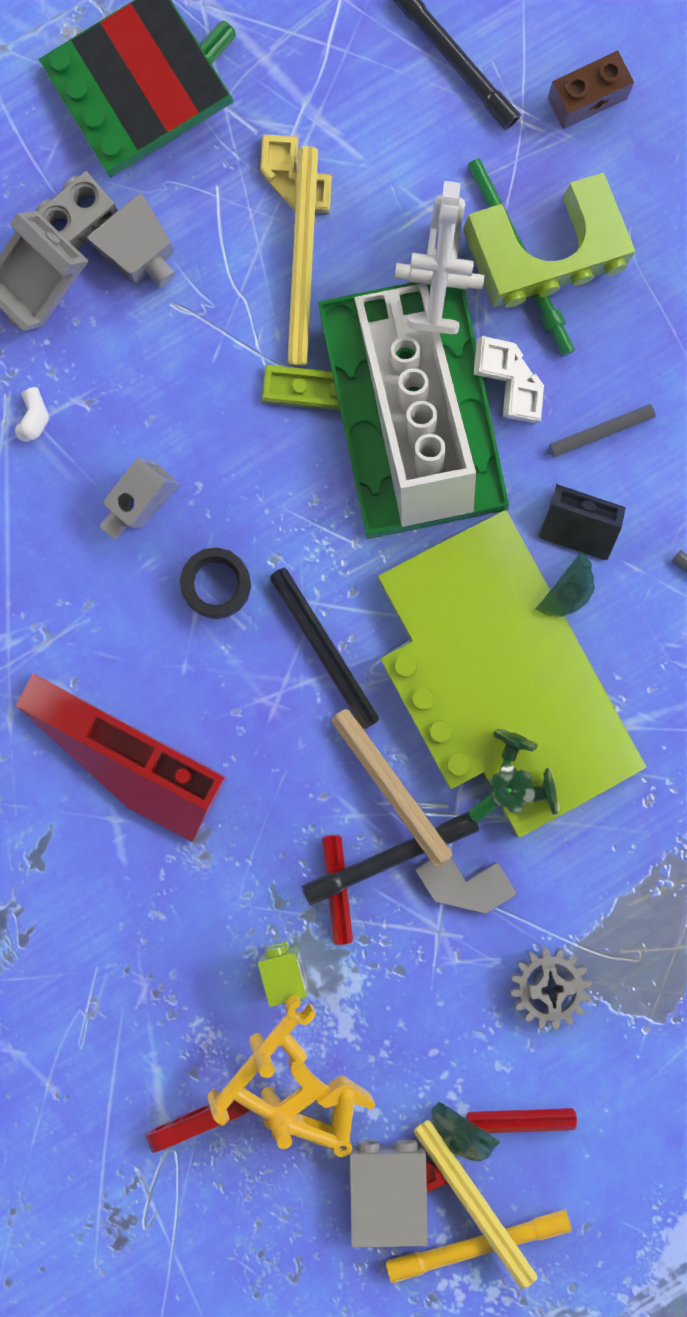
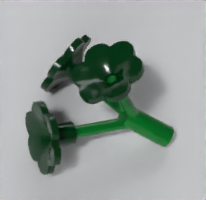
M500 728L494 730L493 736L505 743L501 755L503 762L499 773L494 774L489 779L491 793L469 810L470 818L475 822H479L497 807H506L510 812L518 813L524 809L525 804L531 801L537 802L546 800L553 815L558 814L559 801L551 768H545L542 785L531 787L532 779L530 774L525 770L517 771L513 765H510L511 762H515L519 750L533 752L537 749L538 744L517 733H511Z

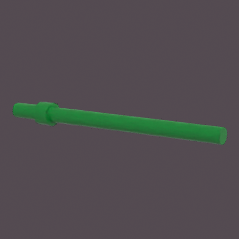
M477 158L469 162L467 166L488 208L503 204L481 159ZM506 211V214H507V216H508V219H509L510 224H511V226H512V229H513V231H514L515 237H516L517 241L519 242V244L521 245V247L526 251V249H525V247H524V245H523V243H522V241H521V239H520V237H519V235H518V233H517V231H516V229H515V227H514V225H513V223H512V221H511V219H510V217H509V215H508V213H507V211ZM539 294L533 295L543 316L540 321L546 333H551L562 357L573 353L575 348L563 326L566 324V321L560 309L555 310L549 296L540 297Z

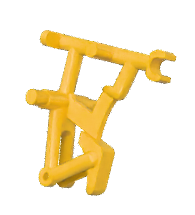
M293 994L285 1003L287 1014L265 1040L259 1033L250 1036L249 1043L253 1054L220 1093L215 1089H211L207 1094L211 1113L214 1120L224 1126L229 1121L227 1108L235 1100L262 1117L265 1127L271 1130L273 1139L277 1142L280 1149H287L292 1145V1138L290 1136L292 1135L329 1148L338 1157H346L352 1151L350 1133L354 1104L373 1110L375 1103L367 1090L347 1077L340 1075L326 1085L307 1068L304 1063L307 1054L290 1033L298 1023L303 1026L312 1022L316 1012L311 1004H308L303 1011L295 1012L301 1002L298 995ZM281 1046L289 1056L288 1066L293 1077L302 1087L283 1101H280L272 1087H266L261 1091V1099L245 1089V1086L258 1071L264 1078H269L274 1074L275 1069L270 1057ZM316 1100L318 1104L325 1108L334 1106L332 1125L299 1114V1112Z

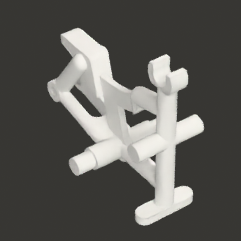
M444 181L443 194L438 195L434 200L427 255L412 253L411 265L396 263L394 278L431 285L427 316H408L407 326L411 329L457 334L459 332V322L442 318L446 287L483 289L485 275L472 273L474 261L457 259L465 210V201L459 197L461 183ZM437 232H439L437 240V249H435Z

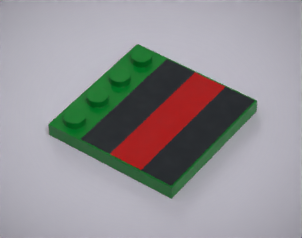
M133 0L38 59L109 178L234 102L231 94L172 0Z

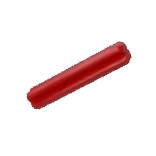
M338 834L324 836L322 838L325 873L328 874L344 869L342 837ZM345 888L339 894L328 898L333 943L335 945H346L353 941L348 890Z
M572 1108L477 1111L466 1114V1129L470 1134L571 1131L577 1127L576 1111Z

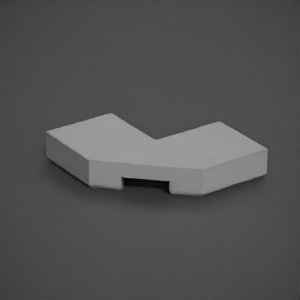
M452 858L438 867L428 860L415 869L435 902L486 914L517 895L498 862H495L466 881Z

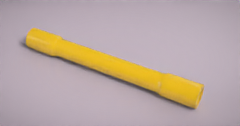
M566 1209L505 1228L516 1245L535 1240L542 1241L572 1232ZM480 1235L425 1252L410 1253L386 1260L385 1262L392 1284L423 1275L430 1270L495 1251L485 1236Z

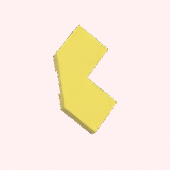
M263 134L260 173L290 208L295 211L299 137ZM317 173L315 213L330 214L332 174Z

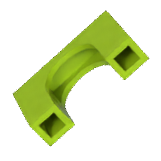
M604 172L571 182L562 198L578 240L577 251L563 260L545 261L527 253L515 237L503 204L468 214L463 232L479 273L485 275L484 286L493 308L505 305L506 308L515 307L523 303L527 297L539 294L540 297H546L556 293L561 286L571 283L573 286H581L590 282L596 275L606 272L607 276H612L627 268V264L636 251Z

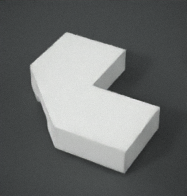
M485 336L478 338L473 375L506 381L503 417L534 424L540 422L544 385L536 374H532L521 358L524 355L517 345L512 342Z

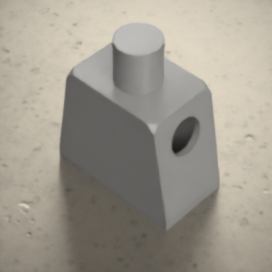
M141 192L87 236L92 248L135 284L149 275L158 287L161 288L167 285L176 275L166 262L174 253L172 244Z
M138 457L104 499L103 504L111 512L99 526L113 539H117L127 526L130 528L143 527L181 484L154 460ZM132 498L134 499L133 509H131L130 502Z

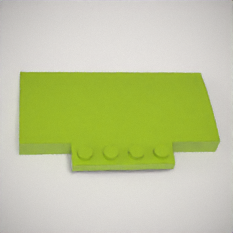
M507 510L443 541L378 576L381 587L411 640L407 645L380 658L450 790L481 773L489 785L490 777L499 773L503 762L501 755L505 743L493 736L494 730L498 728L520 734L538 744L537 749L533 752L519 750L515 762L510 764L517 771L525 770L530 774L532 779L530 786L542 785L545 768H551L557 788L558 814H552L546 800L531 801L525 804L524 809L518 813H512L506 807H501L518 838L647 768Z

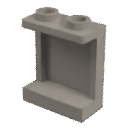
M37 211L17 213L10 224L16 232L0 254V308L8 315V320L15 327L24 331L39 328L45 324L88 263V260Z
M410 1139L395 1141V1146H380V1142L376 1140L357 1142V1146H352L350 1153L352 1247L428 1246L426 1152L424 1147L417 1145L416 1140Z

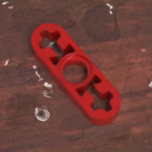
M234 1100L227 1108L229 1121L239 1118L251 1110ZM208 1104L161 1124L144 1135L151 1152L156 1153L218 1127L220 1124L214 1120L210 1105Z

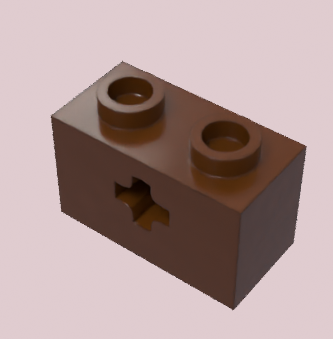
M617 50L552 81L548 100L562 128L565 129L627 100L634 81Z

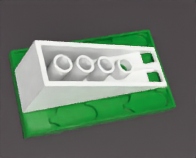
M411 282L318 301L322 329L366 539L509 510V502L483 376L473 375L476 341L465 289L446 287L442 318L459 322L460 326L457 334L416 330L407 326L408 316H427L430 284Z

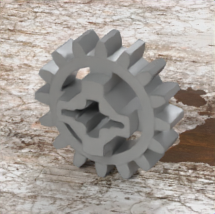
M544 946L541 951L542 956L537 957L532 951L528 952L530 959L528 964L518 960L517 965L522 972L520 975L511 974L510 976L511 980L518 983V987L512 988L509 991L511 996L520 997V1000L514 1004L516 1010L527 1009L524 1015V1019L527 1022L537 1017V1026L543 1029L546 1022L550 1021L553 1028L558 1030L559 1020L564 1019L569 1025L573 1024L571 1017L573 1012L583 1016L585 1012L579 1006L581 1001H591V997L584 993L583 989L592 986V982L581 978L586 973L587 968L584 965L574 967L577 961V957L574 954L564 959V950L558 947L554 955H551L549 949ZM555 963L566 967L573 977H561L558 975ZM539 967L540 972L533 981L527 982L533 970ZM549 975L553 982L559 985V988L553 990L552 1001L549 995L542 990L543 987L548 985ZM574 994L569 1004L562 1009L561 1004L568 995ZM528 999H540L543 1001L546 1012L536 1009Z

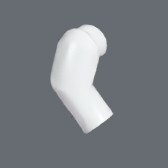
M38 387L26 389L21 393L27 412L21 423L16 426L15 433L17 438L23 442L37 439L49 421V414Z

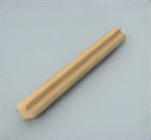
M344 709L338 712L332 718V724L433 865L438 867L446 863L453 854L351 711Z

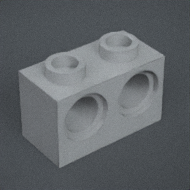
M87 171L81 176L71 177L63 185L62 192L52 200H44L35 209L51 225L59 219L67 220V226L58 232L77 250L89 241L87 238L89 234L118 211L115 203ZM86 196L96 198L93 205L88 208L78 206L80 200Z

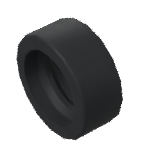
M218 547L203 549L191 556L184 565L180 578L181 592L188 605L201 616L212 619L230 617L240 611L247 602L251 590L250 573L242 559L230 550ZM208 563H224L232 568L237 576L238 585L236 593L224 604L212 605L205 603L195 591L194 581L196 574L201 567Z

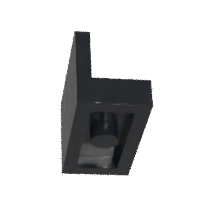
M556 484L539 538L602 560H608L621 531L626 507Z

